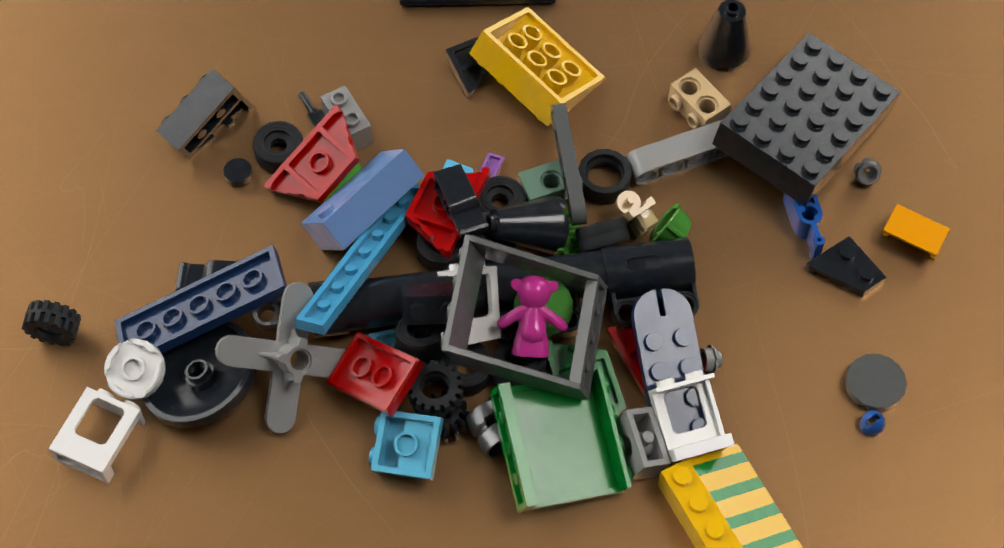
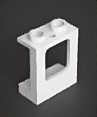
M485 261L482 274L486 275L488 314L473 318L468 345L501 338V329L497 327V321L500 318L497 266H485ZM459 263L449 264V270L438 271L437 276H455L458 272Z
M702 370L685 374L686 380L675 383L674 377L656 382L657 388L648 391L670 462L735 445L732 434H725L709 380L715 377L714 373L704 375ZM693 386L696 388L706 421L705 426L676 434L671 426L664 395L667 392Z
M87 387L48 449L56 461L109 484L115 474L111 467L112 463L136 423L144 426L146 421L141 413V408L134 402L129 400L121 402L114 399L115 397L104 389L96 391ZM92 404L122 416L109 440L102 445L76 434L77 427Z

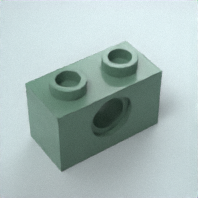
M559 159L518 173V183L525 192L526 202L553 196L562 198L565 204H567ZM548 186H554V187H556V188L550 189V188H547V187H548Z

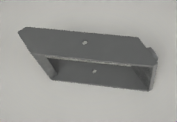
M465 235L463 246L460 247L458 253L459 267L457 274L453 278L454 291L452 301L447 307L448 321L446 331L441 336V351L456 365L574 399L589 400L608 289L601 277L588 271L473 235ZM485 258L585 289L569 380L467 350Z

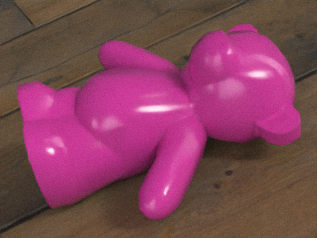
M536 275L527 276L522 279H512L511 287L518 292L522 305L500 317L497 321V327L500 329L506 328L515 321L520 320L513 342L512 354L520 357H548L549 342L545 321L549 322L559 331L564 332L568 329L567 323L559 315L546 307L551 294L559 287L558 282L555 280L548 281Z

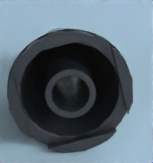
M723 1L699 39V57L704 64L712 69L719 70V68L728 69V71H734L743 67L749 60L752 50L746 8L740 1Z
M550 196L495 208L485 218L488 224L487 232L494 239L548 254H558V248L565 247L569 235V216H564L562 209L567 208L562 198Z

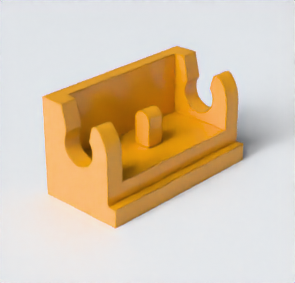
M897 204L883 229L882 235L886 237L891 235L929 253L930 258L935 260L950 228Z

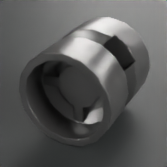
M487 401L474 408L464 421L467 423L472 435L479 437L477 443L486 458H494L504 454L492 401Z

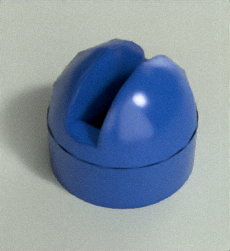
M870 410L862 416L859 423L860 429L865 435L876 437L885 428V418L879 411ZM873 418L877 419L871 426L867 424Z

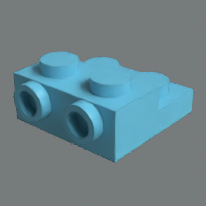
M396 411L394 416L391 417L381 412L374 424V433L377 435L375 447H372L369 453L371 471L394 476L433 480L444 419Z

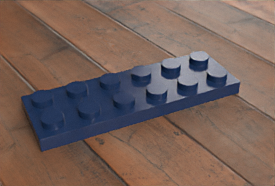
M273 245L268 246L115 320L118 344L136 338L150 342L162 354L281 297L284 289L287 287L277 250Z

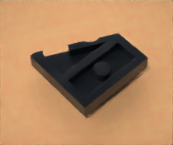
M850 236L810 260L805 266L807 272L813 274L816 271L830 278L829 282L837 286L846 287L850 292L861 297L884 284L887 278Z

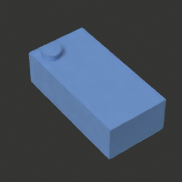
M405 149L382 151L309 215L301 225L321 250H345L425 175Z

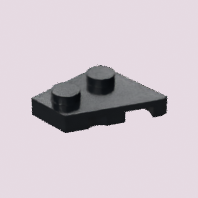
M478 37L447 48L444 53L467 98L471 97L490 75L469 54Z

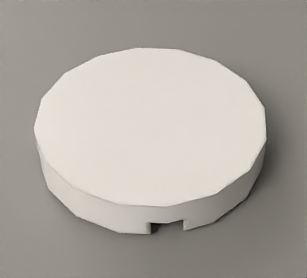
M136 338L114 346L108 354L104 365V375L107 378L110 390L120 397L132 400L143 399L156 392L163 382L166 371L165 361L160 350L150 342Z

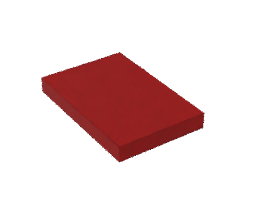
M357 332L326 383L332 388L393 417L425 364L415 357Z

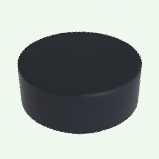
M235 158L228 161L224 166L225 180L231 186H245L253 177L251 165L245 159Z

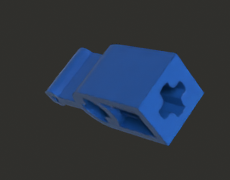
M784 193L783 202L792 229L798 237L806 239L810 249L809 257L814 259L821 254L825 243V238L820 235L818 229L823 213L817 195L804 207Z

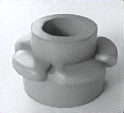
M864 158L862 162H858L854 166L855 179L861 184H874L881 175L880 164L875 162L873 158Z
M708 345L707 348H700L703 371L709 374L716 373L718 368L722 366L721 352L714 348L713 345Z

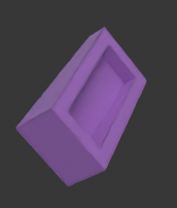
M488 152L481 168H490V177L498 176L505 157Z

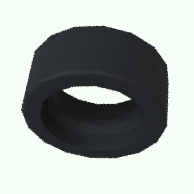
M597 149L588 153L581 160L578 169L583 181V195L591 202L601 205L613 204L622 192L629 190L632 176L631 165L626 157L619 152L610 149ZM607 166L618 171L621 175V180L612 187H600L589 181L588 173L593 168Z

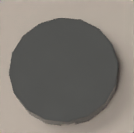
M866 354L857 358L849 366L845 378L846 391L852 401L858 406L860 404L866 407V410L883 412L894 408L903 398L907 386L906 376L900 365L890 357L881 354Z

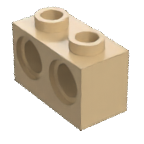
M696 68L670 84L668 101L674 110L679 111L686 118L687 123L692 129L723 120L730 113L731 104Z

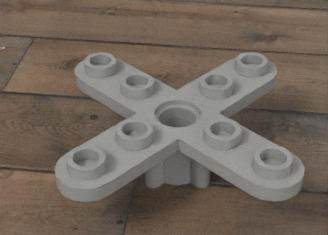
M293 282L284 289L276 340L226 335L217 342L215 348L217 359L224 365L271 371L265 409V423L271 431L276 433H285L294 426L303 376L310 375L329 378L346 350L309 345L307 341L309 331L297 329L295 319L313 297L311 288L301 282ZM294 352H297V362L291 366V356Z

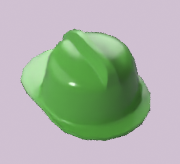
M675 204L660 217L659 222L655 224L649 237L651 241L687 237L692 221L683 211L681 205Z

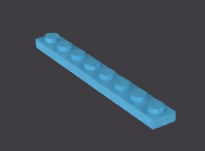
M414 185L359 236L296 317L297 329L321 335L326 334L408 224L405 214L420 185Z

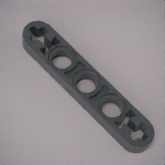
M565 103L552 104L550 106L551 121L571 226L587 224L586 205L567 107Z

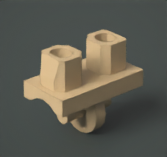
M624 191L616 199V208L624 215L627 229L636 240L659 222L651 210L656 202L651 196L641 205L640 197L635 192Z

